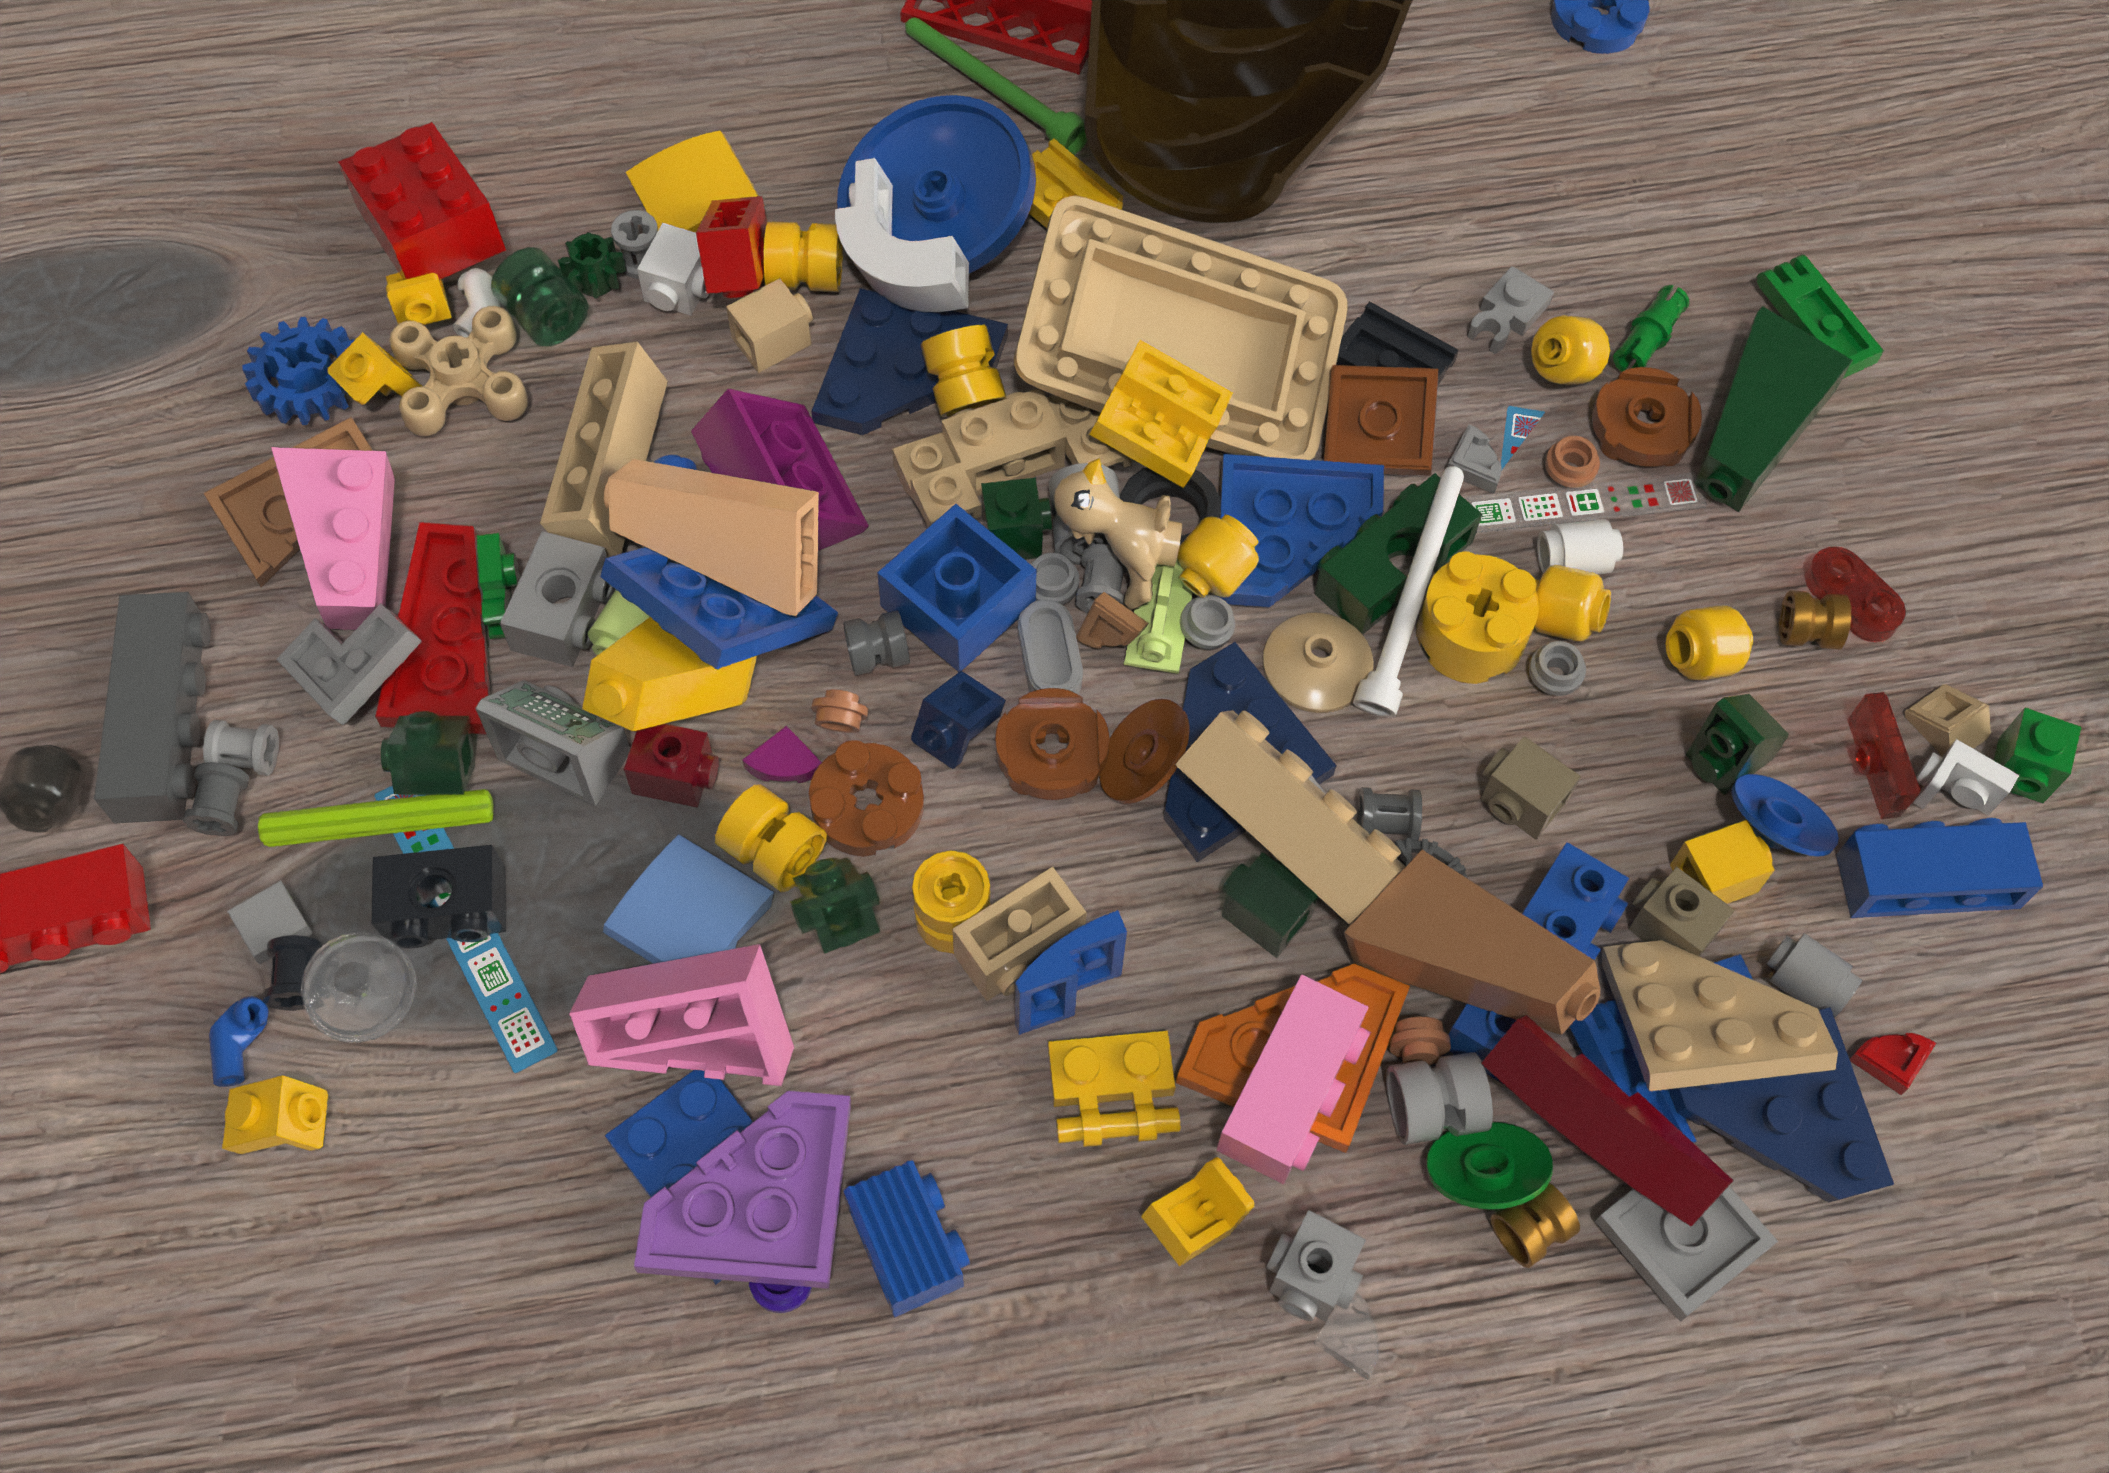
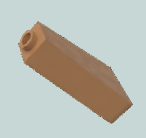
M1421 850L1344 932L1353 962L1359 966L1389 978L1488 1011H1493L1515 1020L1527 1015L1540 1028L1560 1035L1575 1020H1584L1593 1011L1600 997L1595 960L1424 850Z

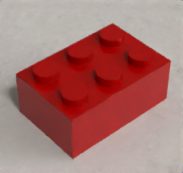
M433 122L421 127L407 129L400 136L374 147L362 148L354 155L338 161L358 211L403 280L430 273H436L440 280L506 251L488 200Z

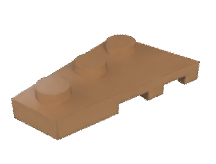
M352 417L292 447L373 451ZM274 457L203 493L260 587L272 578L300 550Z

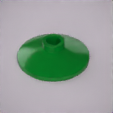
M1492 1122V1127L1489 1131L1454 1136L1448 1131L1439 1137L1428 1152L1427 1173L1433 1186L1443 1196L1456 1203L1478 1209H1505L1524 1204L1545 1190L1553 1175V1159L1546 1144L1535 1134L1515 1125Z

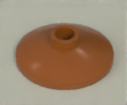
M1168 699L1151 700L1134 709L1117 726L1109 739V753L1106 766L1099 775L1101 786L1109 797L1125 804L1139 802L1154 794L1170 779L1177 769L1175 764L1185 754L1189 740V720L1182 707Z

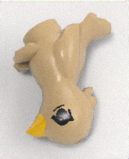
M1100 458L1089 462L1082 471L1072 473L1060 481L1055 489L1054 504L1057 514L1071 529L1076 539L1084 537L1087 544H1091L1095 538V533L1104 534L1113 553L1128 569L1130 584L1125 593L1123 604L1131 610L1151 601L1153 596L1152 577L1156 565L1175 566L1181 539L1182 523L1169 521L1171 515L1170 496L1162 495L1155 509L1142 504L1124 502L1118 498L1107 484Z

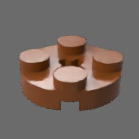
M1637 367L1621 372L1618 379L1611 381L1609 384L1607 382L1601 388L1593 407L1592 424L1595 434L1600 439V450L1609 459L1623 460L1639 466H1674L1678 464L1693 445L1701 428L1702 409L1699 400L1693 392L1688 396L1683 389L1677 386L1680 379L1666 371L1648 367ZM1640 410L1650 411V417L1659 420V422L1653 424L1644 423L1637 416Z
M1045 688L1029 692L1019 698V704L1013 707L1007 715L1005 712L998 722L995 739L997 762L1000 770L1008 778L1009 786L1018 794L1030 795L1039 799L1058 800L1087 793L1095 787L1098 777L1107 763L1109 753V730L1107 723L1097 709L1095 713L1090 706L1083 703V697L1072 691L1059 688ZM1046 734H1057L1058 741L1060 743H1068V746L1059 750V753L1056 754L1046 753V750L1040 749L1037 744L1045 743Z
M857 740L842 743L835 753L828 756L818 766L809 787L813 820L827 833L826 842L846 854L865 857L876 855V850L887 849L894 845L895 849L911 838L923 816L924 795L921 772L906 756L885 745L863 743ZM866 788L876 790V796L882 800L879 806L869 804L865 810L856 808L857 798L854 794L857 791H864Z

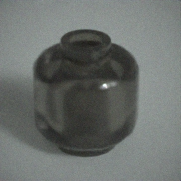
M54 745L24 747L11 755L0 780V810L11 824L27 832H46L49 829L58 828L68 823L76 811L85 786L84 769L74 757L60 747Z

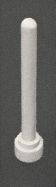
M1456 466L1447 467L1441 475L1375 671L1369 672L1367 679L1360 680L1353 704L1365 712L1387 718L1396 717L1403 697V693L1399 690L1401 682L1397 679L1464 479L1462 470Z

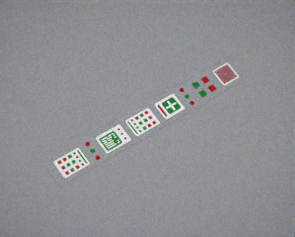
M1696 472L1589 483L1578 488L1561 486L1463 497L1482 513L1476 533L1707 507L1703 490L1694 484L1697 476Z

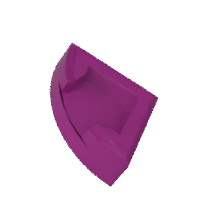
M787 726L742 759L744 769L754 777L767 782L770 780L782 782L797 781V783L810 781L818 766L822 763Z

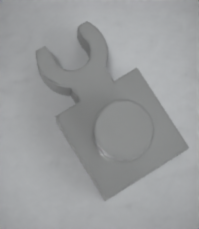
M1511 266L1483 297L1480 307L1482 312L1475 315L1472 319L1468 338L1473 340L1477 337L1478 333L1490 331L1495 334L1490 352L1493 354L1500 352L1506 345L1510 329L1523 336L1550 305L1554 291Z

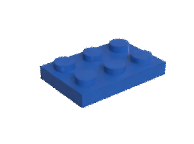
M693 1070L607 1133L605 1137L651 1198L664 1187L669 1189L697 1167L696 1162L735 1131L739 1133L743 1131L753 1121L721 1080L704 1078V1071ZM711 1279L715 1285L722 1281L718 1279Z

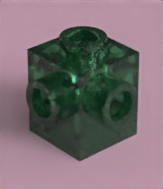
M848 857L840 860L837 858L819 860L809 865L804 874L792 878L799 898L791 900L789 903L801 934L811 931L824 954L838 948L850 946L859 940L880 933L872 907L880 905L874 883L868 871L859 874Z

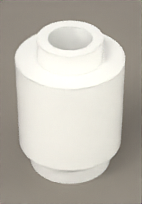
M1606 519L1555 524L1551 527L1550 531H1541L1538 535L1537 555L1539 565L1543 573L1552 565L1566 566L1596 574L1611 573L1614 570L1615 562L1621 561L1623 556V541L1620 531L1612 529L1611 524Z

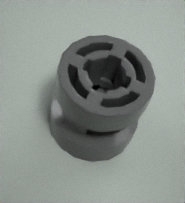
M898 610L882 613L878 620L872 621L870 624H867L860 618L843 622L848 653L855 676L871 673L878 663L881 665L888 664L892 668L910 664L906 636Z

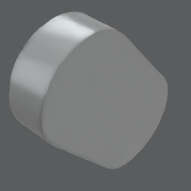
M1038 600L1032 602L1020 613L1018 618V639L1029 691L1059 688L1079 694L1083 682V667L1070 612L1056 601Z

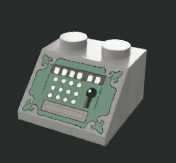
M523 680L482 698L475 708L499 761L594 806L598 804L630 752V746L622 726L583 710L581 706L574 703L569 695L551 685H546L542 689Z

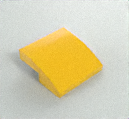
M720 130L702 134L672 145L625 172L644 208L654 217L658 230L662 223L696 233L712 200L759 196L728 140Z
M1139 340L1089 435L1184 488L1193 475L1208 440L1218 427L1233 392Z

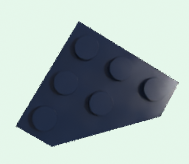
M860 288L811 410L812 420L818 425L865 435L881 428V421L905 410L912 414L936 403L933 387L939 379L938 375L928 373L920 344L933 336L967 326L985 325L988 328L995 354L988 364L989 367L997 368L1008 337V324L953 310L944 312L910 310L890 302L877 292Z
M1233 642L1190 669L1183 706L1190 726L1186 751L1220 712L1233 710L1239 715L1245 710L1267 728L1269 735L1265 740L1281 754L1287 749L1300 757L1313 771L1312 776L1318 784L1334 776L1337 765L1236 642ZM1177 767L1170 779L1164 820L1196 862H1199L1247 830Z
M1831 1007L1821 1009L1819 1012L1838 1051L1835 1070L1669 1089L1678 1114L1698 1126L1705 1124L1732 1140V1146L1774 1171L1781 1169L1806 1184L1808 1191L1828 1203L1895 1185Z

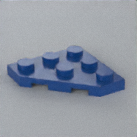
M1224 454L1221 473L1220 519L1225 514H1228L1240 521L1254 534L1258 540L1255 550L1259 556V561L1256 568L1230 597L1220 598L1231 605L1271 607L1318 571L1319 562L1330 549L1337 545L1344 548L1354 540L1359 528L1372 515L1378 514L1382 517L1384 506V465Z
M646 547L605 558L600 576L619 591L624 599L634 603L659 623L663 630L674 635L694 651L703 662L713 666L715 669L831 631L838 614L834 608L817 595L796 616L784 614L682 564L667 562V557Z

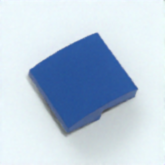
M1118 910L1101 916L1059 939L1032 962L1015 982V1026L1019 1035L1075 1016L1078 990L1122 975L1127 930Z

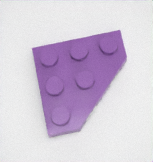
M797 1091L785 1092L767 1106L768 1111L740 1133L735 1131L696 1162L697 1167L669 1189L664 1187L648 1199L643 1206L634 1268L637 1273L829 1289L851 1110L850 1096Z

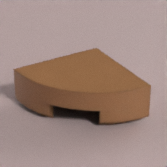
M1103 592L1094 600L1076 638L1079 642L1092 648L1125 646L1141 634L1149 623Z

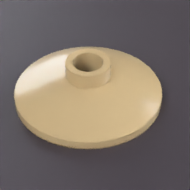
M1306 613L1289 618L1271 633L1264 648L1263 670L1269 684L1286 703L1308 712L1328 713L1341 710L1353 704L1360 680L1367 679L1369 672L1373 671V655L1365 637L1349 622L1330 614ZM1311 650H1323L1327 652L1329 656L1325 658H1319L1315 656L1311 652Z

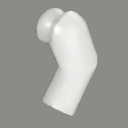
M473 268L464 272L458 280V289L464 290L469 307L453 324V330L458 336L465 338L472 331V319L476 312L487 306L501 307L493 277L485 270Z

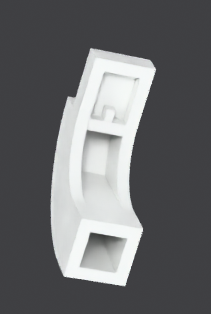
M875 158L856 161L855 183H851L849 186L851 207L835 209V222L845 251L870 286L890 302L910 310L944 312L968 308L969 262L953 236L923 241H906L892 236L893 185Z

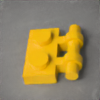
M1168 1031L1048 1042L1054 1107L1078 1105L1079 1110L1078 1117L1056 1119L1058 1143L1082 1141L1083 1147L1102 1145V1139L1137 1136L1138 1142L1157 1140V1134L1181 1131L1178 1107L1155 1109L1152 1100L1155 1097L1174 1096L1175 1093ZM1132 1100L1133 1111L1099 1113L1098 1103Z

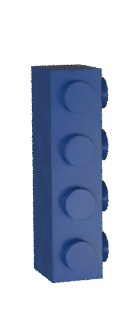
M1566 842L1524 910L1523 915L1595 960L1601 948L1591 943L1600 927L1609 933L1612 932L1628 905V902L1618 896L1629 878ZM1466 1004L1449 1033L1450 1052L1455 1055L1474 1052L1483 1061L1516 1020L1493 1011ZM1484 1067L1487 1075L1501 1082L1486 1067Z

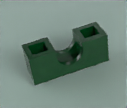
M1436 473L1419 486L1413 483L1406 487L1396 498L1393 508L1382 517L1378 514L1372 515L1359 528L1354 540L1344 548L1340 545L1333 547L1318 564L1317 569L1320 572L1314 594L1341 619L1357 628L1362 635L1398 605L1407 577L1391 563L1390 559L1401 555L1414 557L1440 481V477ZM1458 494L1433 569L1435 573L1448 563L1453 555L1462 552L1473 543L1482 517V513L1460 494Z

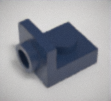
M960 671L923 699L911 740L942 763L954 769L962 763L969 741L1001 716L1006 699L968 674Z

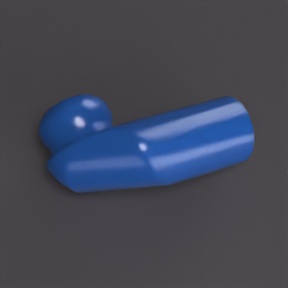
M254 996L243 997L232 1004L212 1025L209 1033L214 1085L229 1087L245 1081L243 1051L263 1031L267 1024L269 1010L262 999Z

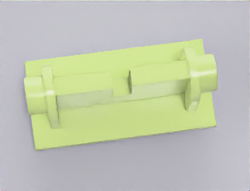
M1176 560L1174 567L1161 564L1156 565L1152 577V599L1134 609V613L1149 624L1141 634L1127 645L1124 665L1179 674L1185 636L1180 628V615L1187 603L1192 600L1193 592L1179 579L1184 569L1180 566L1178 560Z

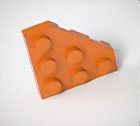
M1351 964L1335 970L1331 973V976L1317 981L1368 1006L1361 1027L1371 1032L1356 1065L1344 1060L1335 1078L1346 1085L1330 1118L1318 1113L1310 1130V1133L1320 1137L1318 1142L1344 1153L1347 1152L1410 988L1407 984L1357 964ZM1295 986L1256 1000L1253 1006L1224 1017L1220 1014L1199 1022L1177 1074L1176 1083L1235 1107Z

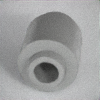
M1805 933L1802 934L1797 942L1786 936L1766 963V965L1775 970L1769 980L1793 998L1816 1007L1818 1010L1831 1007L1834 1018L1842 1011L1863 981L1851 972L1853 968L1851 964Z

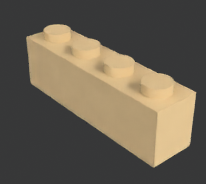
M638 342L591 347L540 524L548 533L604 547L607 557L621 554L625 541L624 536L610 530L609 509L604 503V490L608 477L632 459L647 460L668 382Z
M1233 710L1220 712L1175 765L1341 918L1351 925L1405 868L1396 859L1401 854L1400 849L1377 829H1374L1369 834L1352 818L1357 811L1339 793L1330 789L1325 794L1308 778L1313 774V771L1301 758L1287 749L1281 754L1268 743L1265 738L1269 735V731L1253 715L1245 710L1239 715Z

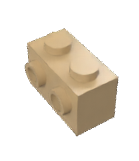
M1051 867L953 928L954 956L986 1001L1001 992L1004 996H1009L1015 993V982L1032 962L1059 939L1086 924L1087 912L1056 870Z

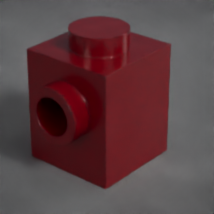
M661 724L636 731L624 772L631 793L634 795L698 808L704 788L711 790L714 786L719 758L712 753L707 732Z

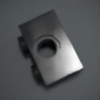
M493 845L373 857L371 924L388 945L392 944L395 947L405 949L423 947L428 943V940L452 938L459 942H477L487 938L488 934L506 932L505 866ZM451 893L449 899L443 905L436 908H428L432 899L437 895Z

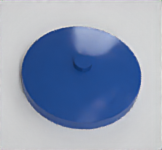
M943 95L913 102L894 111L877 123L861 139L844 167L838 188L837 207L838 209L851 207L849 186L851 183H855L856 161L875 158L893 185L892 236L906 241H923L953 236L969 262L970 274L999 255L1011 243L1023 226L1034 199L1036 188L1035 164L1029 146L1017 125L996 106L968 96Z

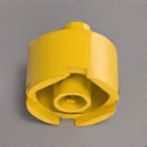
M1467 551L1458 552L1453 555L1450 561L1443 565L1431 579L1417 621L1416 636L1419 646L1422 644L1424 650L1430 656L1428 660L1430 664L1448 678L1472 684L1488 682L1490 677L1503 672L1507 674L1513 670L1524 653L1538 618L1539 603L1535 591L1536 582L1534 577L1529 572L1518 569L1511 563L1497 557L1476 555Z

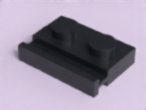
M1369 301L1360 318L1357 317L1342 336L1336 365L1438 369L1439 385L1446 371L1454 365L1459 349Z

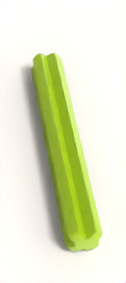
M479 789L264 813L259 817L258 834L260 841L265 846L274 847L489 823L493 820L494 804L489 791Z

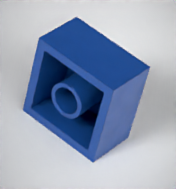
M957 504L953 505L877 572L881 607L887 612L898 610L902 624L958 672L967 667L1018 620L1020 613L1026 607L1036 601L1037 569Z

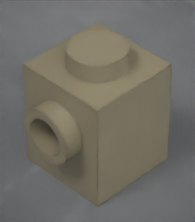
M1524 736L1511 752L1502 747L1489 762L1483 772V775L1489 781L1481 800L1489 806L1491 812L1499 820L1510 825L1515 824L1537 840L1569 801L1581 776Z
M1676 866L1663 883L1653 877L1633 901L1632 905L1640 910L1629 930L1644 942L1663 940L1700 956L1735 910Z

